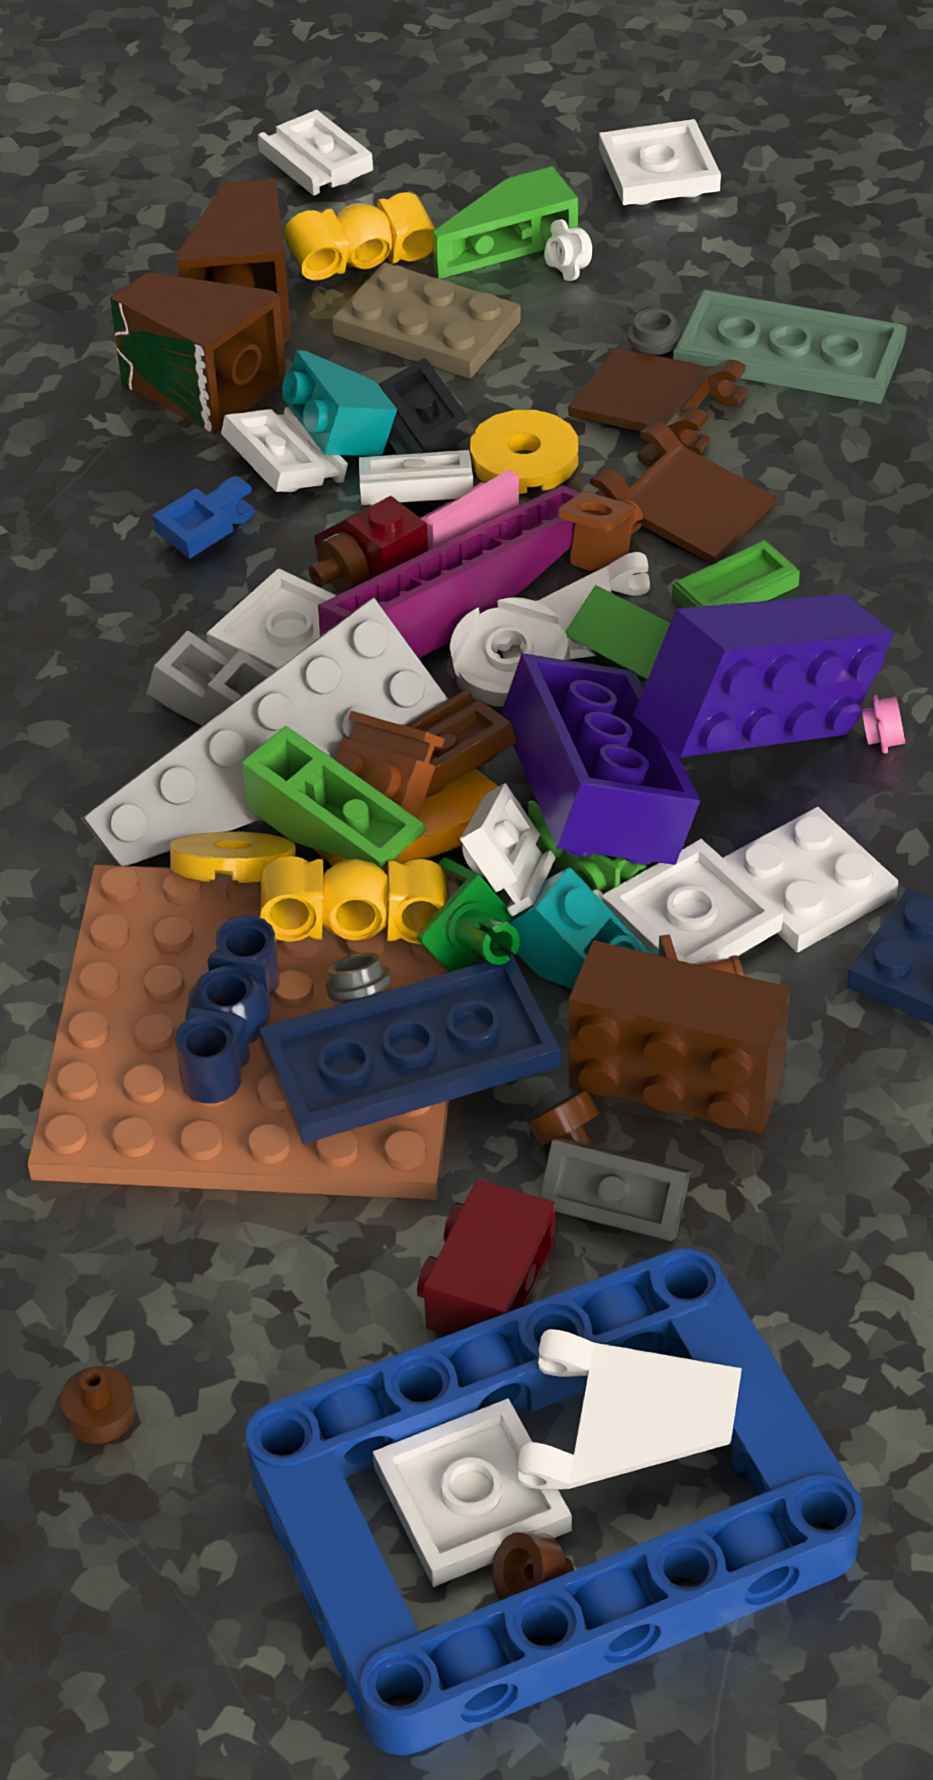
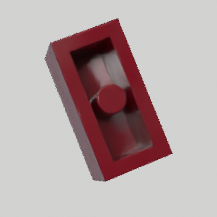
M476 1179L465 1203H454L449 1212L443 1235L445 1244L439 1256H429L420 1272L417 1296L424 1298L426 1329L450 1335L528 1305L556 1245L555 1202Z

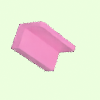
M507 470L485 484L481 482L474 486V490L463 497L452 499L421 517L420 519L427 523L428 551L518 507V475Z

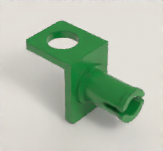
M444 857L438 865L443 868L447 876L459 889L417 934L418 941L448 973L471 966L480 955L488 962L496 965L509 962L511 959L498 949L503 947L516 955L520 945V937L516 928L509 924L515 915L512 916L506 904L479 874Z

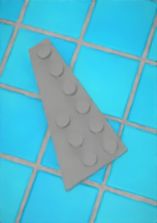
M372 598L80 819L116 866H127L170 851V842L179 837L197 833L227 832L262 820L248 810L241 762L285 725L334 759L342 737L350 739L355 724L354 721L349 720L351 711L405 726L449 699L375 598Z

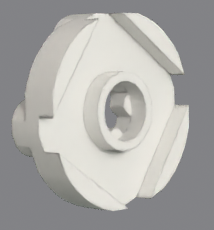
M525 598L497 600V608L488 609L480 614L478 607L469 612L458 623L451 637L450 652L457 686L461 692L468 690L476 700H481L488 705L503 707L520 656L513 659H502L496 652L498 650L508 651L512 645L520 646V654L524 653L570 661L567 635L559 625L558 617L550 608L534 600Z

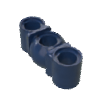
M238 916L231 918L221 925L216 933V950L209 955L207 960L209 972L200 976L190 989L185 1022L176 1031L175 1044L181 1084L185 1094L192 1100L200 1103L215 1104L222 1102L237 1092L241 1086V1067L248 1063L250 1058L249 1044L255 1042L260 1037L259 1028L268 1026L271 995L274 994L279 986L278 956L275 932L272 925L265 919L256 916Z

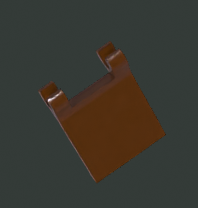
M616 348L569 404L568 415L640 432L653 420L660 421L673 431L685 447L700 455L710 443V437L694 432L699 431L708 419V413L698 409L699 405L708 394H711L724 405H739L747 394V388L736 386L731 382L739 380L746 371V366L737 360H726L715 366H702Z
M655 420L640 433V437L649 441V443L638 452L637 459L650 468L629 487L616 471L607 467H602L590 479V484L599 489L594 494L614 500L629 499L635 502L643 514V519L637 521L642 524L641 526L710 564L716 563L775 505L776 500L775 495L689 450L679 441L667 425Z

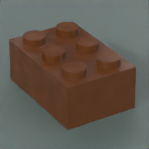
M593 940L569 997V1086L587 1089L588 1092L598 1096H612L648 1105L662 1112H676L708 1120L725 1128H739L763 1134L784 1075L790 987Z

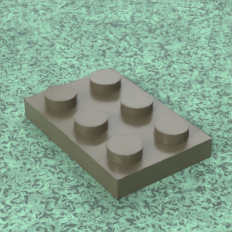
M384 262L332 317L334 336L416 362L425 357L432 367L471 379L521 322L520 304L498 298L493 294L482 293L453 284L448 280L437 279L408 270L402 266Z

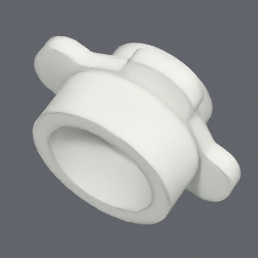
M555 220L551 224L552 237L546 243L544 258L549 267H556L562 272L566 281H573L579 277V269L585 268L591 261V240L582 228H568L565 220Z

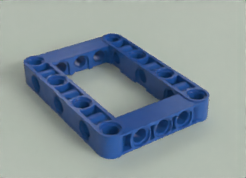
M682 1248L668 1251L271 1402L253 1414L247 1423L245 1431L253 1487L366 1731V1735L377 1748L388 1754L404 1756L418 1753L841 1576L850 1570L857 1558L863 1503L859 1492L848 1479L726 1280L719 1264L710 1255L696 1249ZM549 1329L565 1331L594 1343L742 1368L731 1442L728 1445L732 1450L731 1464L738 1475L746 1474L758 1496L419 1633L345 1479L374 1467L373 1451L508 1398L515 1411L528 1407L533 1412L585 1392L588 1376L559 1377L544 1374L539 1370L540 1340L544 1331ZM420 1398L432 1399V1400L426 1401V1402H414V1401H413V1400H415V1399H420ZM285 1450L295 1451L292 1454L284 1456L274 1455L280 1451ZM815 1523L828 1524L834 1527L835 1529L827 1531L818 1530L810 1525ZM678 1579H690L699 1583V1585L686 1588L679 1587L671 1582ZM551 1636L560 1640L555 1645L539 1646L530 1642L535 1637ZM400 1694L411 1695L417 1699L411 1704L401 1707L392 1706L385 1702L392 1696Z

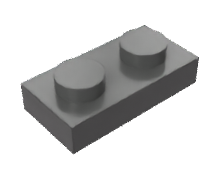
M557 1137L552 1139L540 1198L555 1202L556 1212L673 1241L677 1237L691 1170Z

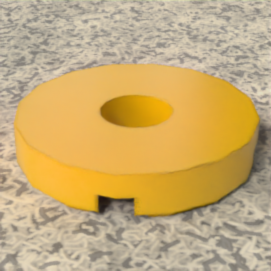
M512 410L500 413L479 424L475 430L476 433L470 438V459L473 463V471L478 479L486 483L503 472L510 470L519 477V494L527 493V487L541 485L542 491L556 488L568 480L578 467V435L569 423L554 414L538 410ZM526 450L532 451L533 453L519 454L515 452Z
M197 833L179 837L170 842L171 870L182 877L210 882V879L215 880V874L232 875V881L238 880V883L261 882L263 870L270 862L279 857H296V847L293 841L264 833Z

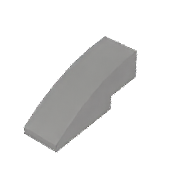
M187 630L154 665L146 694L176 713L203 726L273 673L274 670L242 649L230 659Z

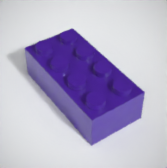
M846 594L676 609L633 716L679 757L848 735L850 729L860 717L861 705L873 678L879 673L884 664V654L894 632Z
M521 653L501 715L512 724L517 743L513 744V747L557 849H563L570 854L582 857L592 854L622 857L631 863L646 865L651 862L676 865L700 799L677 754L633 716L643 692V687L635 671Z

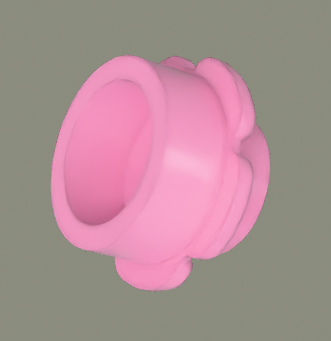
M873 695L871 698L873 707L861 709L868 745L881 743L882 752L887 754L888 747L905 744L896 696L878 700L877 695Z

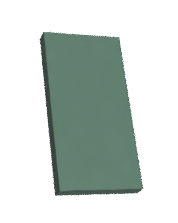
M702 290L673 351V360L702 366H715L726 360H737L746 366V371L740 379L881 404L904 346L907 326Z

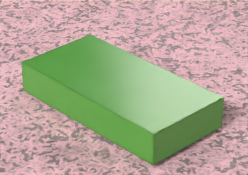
M764 540L672 583V599L682 608L768 601L798 587L800 571Z

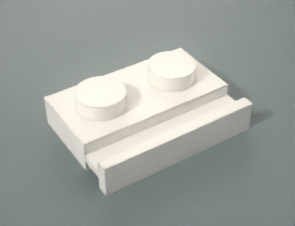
M318 110L276 126L277 133L268 136L265 132L258 134L259 151L313 196L320 193V186L328 184L333 188L349 183L354 178L373 171L372 153Z
M285 407L284 414L277 415L272 409L225 415L221 434L276 492H295L300 488L323 485L324 478L329 477L336 483L344 482L348 463L340 455L323 454L289 407Z
M469 450L359 457L361 505H373L389 496L394 497L400 503L459 499L474 490Z
M504 783L484 795L460 840L463 843V855L471 870L479 874L481 878L486 877L495 892L504 888L509 894L511 901L507 909L514 916L534 905L556 857L551 850L544 854L539 850L536 842L540 833L507 784Z

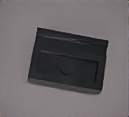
M425 357L379 383L380 388L397 408L387 440L388 446L395 455L443 452L476 433L468 415Z

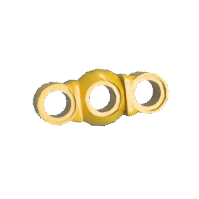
M406 192L396 194L388 200L384 198L378 199L377 207L371 204L354 203L340 210L337 215H335L332 208L326 209L322 213L315 210L298 213L285 225L283 235L302 274L310 280H323L335 273H345L346 265L351 268L370 269L382 263L386 258L389 259L391 264L397 263L400 260L415 262L424 259L433 252V231L436 228L417 195Z
M294 856L279 857L265 867L261 876L260 918L265 919L272 925L277 940L287 942L299 941L308 936L315 940H322V926H324L335 937L351 941L373 938L387 927V941H395L402 938L409 943L421 944L417 939V934L449 900L448 878L440 865L425 859L409 860L403 864L396 861H388V874H386L375 863L358 859L337 862L323 873V859L308 862L303 858Z

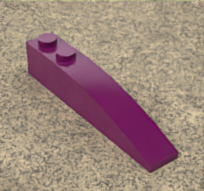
M561 485L319 604L320 636L365 602L375 598L413 652L421 660L424 655L449 643L456 626L469 612L479 607L481 614L488 609L497 608V600L513 598L532 583L572 545L575 523L559 519L558 510L580 492Z

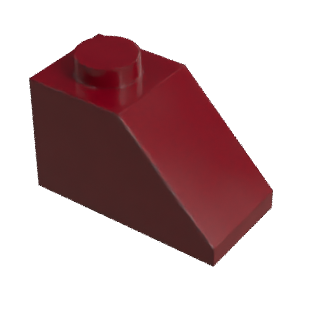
M392 496L360 510L314 535L315 545L340 531L351 535L359 544L367 559L369 566L368 580L428 551L427 523Z

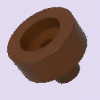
M340 531L318 543L317 557L319 562L309 567L310 578L316 586L322 587L330 583L339 592L343 593L368 581L369 566L361 547L351 535Z
M584 1089L527 1121V1124L540 1146L552 1142V1139L557 1137L595 1146L583 1124L597 1116L600 1112L587 1089Z
M94 1366L83 1369L74 1374L62 1389L60 1404L65 1426L80 1441L91 1444L113 1441L125 1434L135 1420L136 1404L132 1385L129 1379L117 1369L106 1366Z
M516 1532L504 1538L496 1551L493 1562V1582L499 1599L503 1600L574 1571L571 1560L564 1556L559 1543L551 1535L546 1533Z

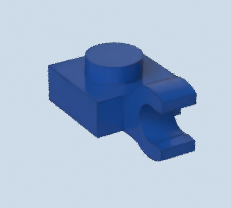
M233 476L225 480L215 491L207 496L195 488L152 515L155 532L190 559L233 532V524H242L255 514V508L242 499V497L252 492L251 486L238 476Z

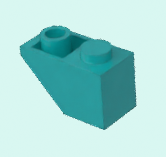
M296 350L291 369L285 374L283 379L282 398L323 454L382 456L397 408L376 381L310 352Z
M570 867L546 880L534 905L516 914L509 922L510 925L516 928L520 937V945L516 954L539 978L573 989L593 940L650 953Z

